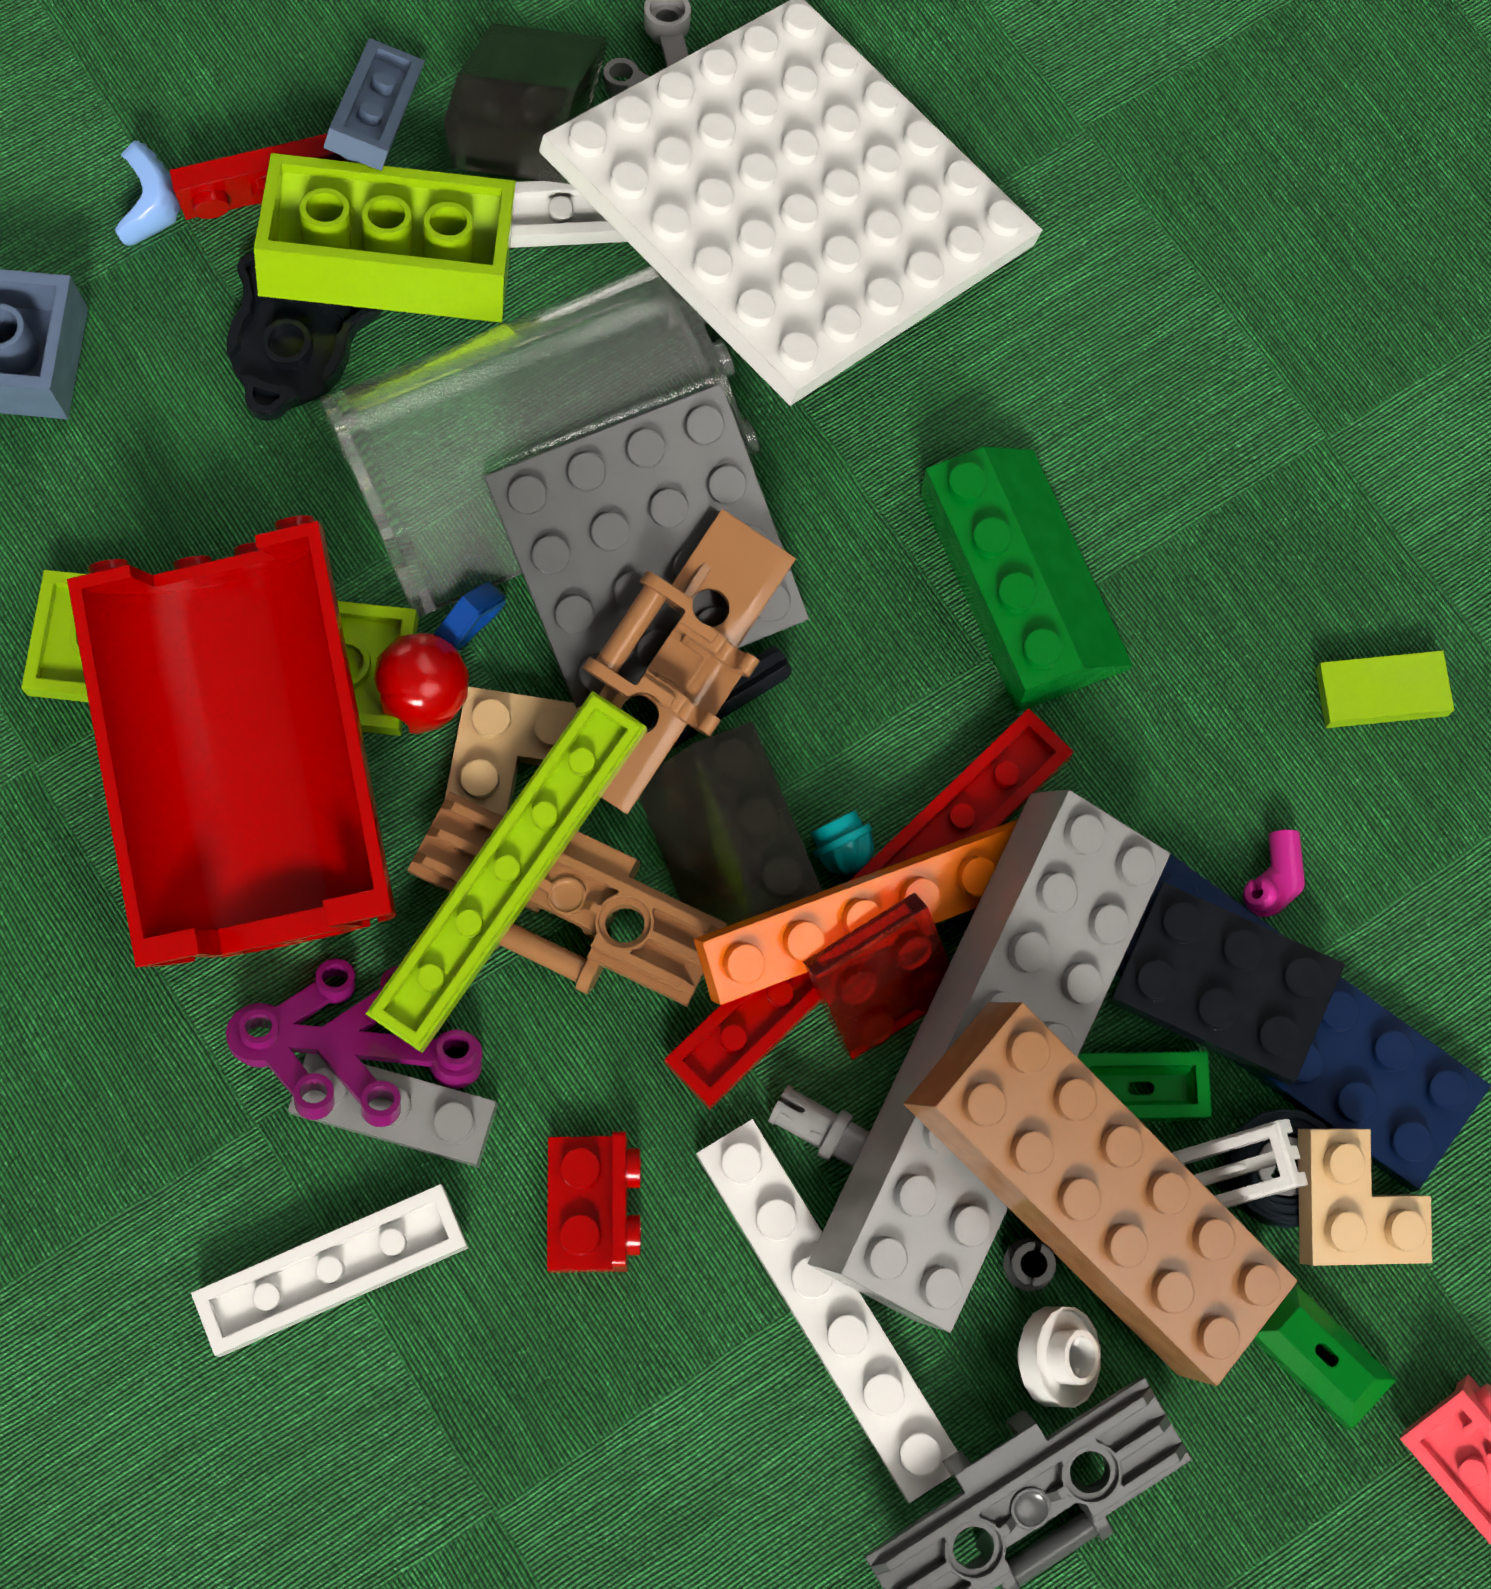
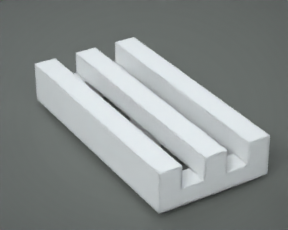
M1289 1119L1276 1120L1172 1152L1183 1165L1270 1139L1272 1152L1194 1175L1204 1186H1209L1277 1165L1280 1177L1215 1195L1226 1208L1308 1185L1305 1172H1298L1295 1160L1300 1159L1297 1145L1291 1146L1287 1134L1293 1132Z

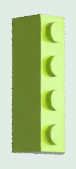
M271 153L254 244L258 296L502 323L509 269L516 181L383 166L382 171L362 163Z

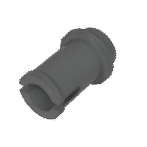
M1023 1238L1015 1241L1007 1249L1003 1258V1269L1006 1278L1013 1286L1023 1291H1036L1044 1288L1052 1281L1056 1272V1259L1054 1253L1041 1240L1037 1238ZM1029 1251L1036 1253L1042 1262L1040 1272L1032 1278L1025 1275L1021 1269V1259Z

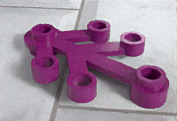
M330 959L323 962L316 970V981L277 1007L266 1003H255L241 1008L231 1017L226 1028L227 1045L232 1055L239 1061L252 1067L261 1068L268 1066L294 1097L296 1111L302 1117L310 1120L322 1119L333 1110L335 1104L334 1087L326 1076L317 1073L309 1074L293 1052L319 1055L359 1102L364 1120L375 1127L389 1126L398 1119L401 1113V1096L394 1084L388 1081H377L359 1059L428 1066L434 1079L439 1084L452 1089L471 1085L477 1080L482 1070L481 1044L475 1036L463 1030L455 1029L442 1033L436 1039H432L423 1053L397 1035L365 1032L378 1023L365 1013L398 966L388 969L382 975L380 981L381 988L322 1027L300 1025V1023L328 1003L339 1004L347 1001L355 992L354 969L348 962L341 959ZM332 976H340L347 980L338 987H331L324 983ZM258 1027L271 1029L268 1034L262 1037H254L248 1034V1031ZM460 1048L468 1053L461 1058L455 1059L447 1056L444 1052L449 1049ZM312 1090L321 1091L326 1095L318 1103H308L302 1099L307 1092ZM384 1097L389 1099L392 1105L385 1110H375L369 1106V1103L375 1098Z

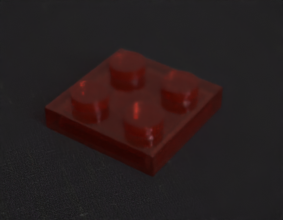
M915 892L803 961L841 1047L852 1060L874 1046L881 1044L888 1037L925 1015L950 965L928 906Z

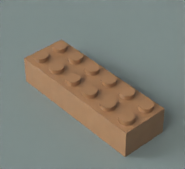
M988 1002L903 1103L1179 1376L1218 1386L1298 1281L1023 1002Z

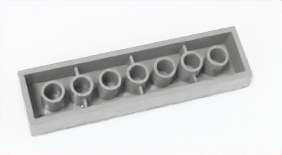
M1071 790L1030 794L996 869L988 882L807 1263L808 1265L915 1322L951 1333L1008 1207L903 1103L988 1002H1023L1078 1057L1171 853Z

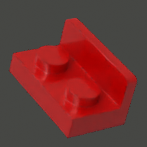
M614 1131L612 1136L548 1137V1273L628 1272V1255H641L640 1215H628V1188L641 1187L640 1148H628L626 1131Z

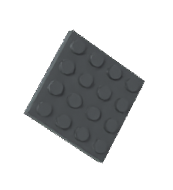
M722 383L708 386L483 475L568 693L576 708L583 705L592 691L599 695L605 686L603 682L589 674L582 667L589 657L596 659L644 587L639 581L646 570L672 585L721 509H724L783 549ZM791 568L738 648L809 620ZM705 590L698 593L693 599V611L699 621L711 627L723 623L728 613V606L721 594L716 591ZM664 602L617 674L636 685L681 618L680 613Z

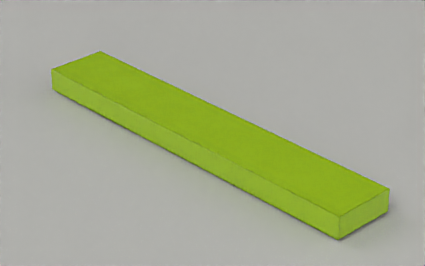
M594 691L590 693L365 1013L421 1053L425 1051L647 732V727Z

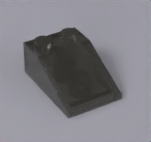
M492 23L459 71L444 119L453 169L570 184L544 158L539 149L544 134L590 110L607 47L606 38Z

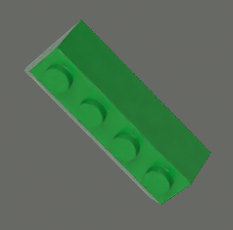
M981 447L925 469L920 497L1017 713L1132 668V662L1034 450Z

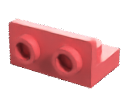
M1467 1375L1457 1383L1452 1394L1405 1429L1401 1434L1400 1440L1491 1545V1385L1486 1383L1480 1388L1473 1378Z

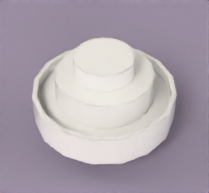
M1045 1306L1034 1312L1023 1328L1017 1351V1361L1023 1384L1032 1399L1044 1407L1076 1408L1087 1401L1096 1387L1101 1369V1348L1096 1329L1090 1319L1076 1307Z

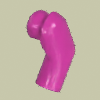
M1278 830L1268 834L1271 866L1255 880H1249L1243 889L1242 897L1244 903L1253 914L1259 917H1270L1279 914L1304 889L1305 878L1301 835L1298 830Z

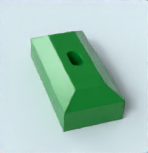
M1208 1051L1079 1053L1077 1057L1141 1122L1207 1121L1212 1117ZM1148 1085L1151 1089V1094L1133 1095L1129 1092L1128 1086Z
M1297 1284L1294 1285L1253 1339L1346 1430L1353 1429L1397 1380ZM1317 1345H1321L1334 1358L1332 1367L1327 1365L1316 1354L1315 1348Z

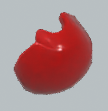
M417 633L398 636L377 657L374 682L380 694L383 713L406 723L409 733L421 734L442 728L456 715L466 702L468 696L470 675L459 651L452 644L437 635Z

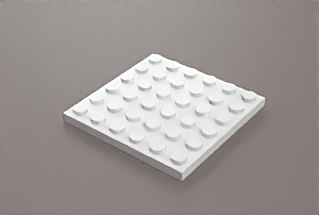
M805 0L787 1L543 135L539 149L544 158L789 406L1033 247L1042 232V229Z

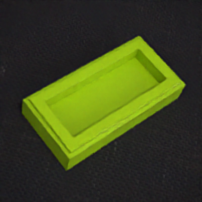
M1444 650L1320 662L1315 669L1325 728L1447 717L1454 711Z

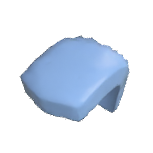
M133 141L121 154L134 169L142 185L141 197L115 228L117 236L126 246L134 245L175 223L177 214L181 209L173 189L170 172L157 159L156 154L147 147V144L140 141Z

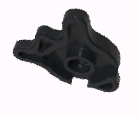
M254 253L243 256L237 266V272L243 285V301L241 308L231 322L227 336V354L235 376L245 390V402L249 412L260 420L271 421L280 418L291 408L314 401L329 392L340 381L349 362L352 341L356 334L365 325L379 317L383 310L258 296Z

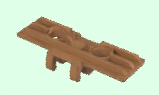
M721 509L672 585L646 570L639 581L644 587L596 659L589 657L582 667L605 684L599 695L621 709L629 698L635 696L648 698L657 708L658 719L655 726L644 735L601 797L627 815L687 724L701 734L710 737L721 720L715 715L741 676L749 678L760 662L759 659L750 653L739 650L738 646L796 560L795 557L724 509ZM705 590L718 592L727 602V616L722 624L715 627L699 621L693 611L694 597ZM666 602L669 604V607L680 613L681 618L638 683L634 685L617 673L663 603Z
M449 791L407 869L408 872L451 893L503 819V816ZM577 831L524 908L539 913L540 909H544L582 928L584 936L593 941L587 958L514 923L495 950L502 946L577 982L575 989L587 995L593 989L605 967L687 1007L703 976L694 938L727 926V923L635 880L634 878L640 868L639 860ZM627 908L635 910L642 916L644 929L637 939L623 943L611 938L607 930L614 921L618 910Z

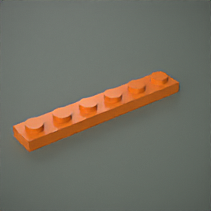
M1018 819L694 938L711 1001L719 1005L725 1004L977 908Z

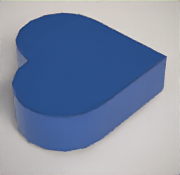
M490 581L482 584L460 598L437 628L434 635L443 638L458 651L461 650L473 639L479 630L484 628L498 615L506 604V596Z

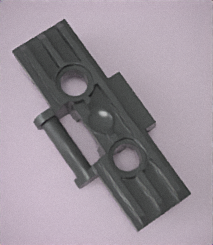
M1145 1377L1137 1378L1046 1438L1031 1416L1025 1410H1021L1005 1420L1015 1436L983 1457L971 1463L964 1453L959 1450L943 1460L944 1466L956 1480L962 1492L863 1555L882 1588L995 1589L999 1586L1000 1589H1019L1021 1585L1096 1536L1102 1542L1113 1535L1112 1528L1105 1516L1192 1460ZM1084 1452H1097L1104 1461L1102 1478L1087 1486L1077 1479L1071 1480L1070 1469L1073 1461ZM1076 1503L1081 1513L1009 1560H1005L1006 1548L1032 1531L1041 1528L1046 1522ZM969 1527H980L979 1539L975 1544L980 1555L971 1563H962L956 1560L953 1546L958 1534Z

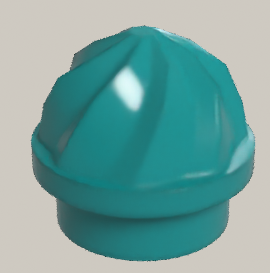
M856 810L812 831L810 834L818 848L812 852L815 858H819L830 872L841 875H855L871 860L875 852L871 834L873 829L870 823L863 825Z

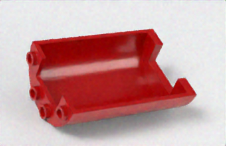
M292 516L276 521L274 523L275 531L255 535L256 542L235 547L233 549L235 556L215 561H212V558L206 555L185 557L173 562L174 570L154 575L128 565V561L125 559H110L89 565V574L67 579L136 968L191 963L195 961V957L214 958L221 956V958L286 947L370 927L371 918L377 917L378 922H383L397 915L324 527L319 521H314L312 516Z

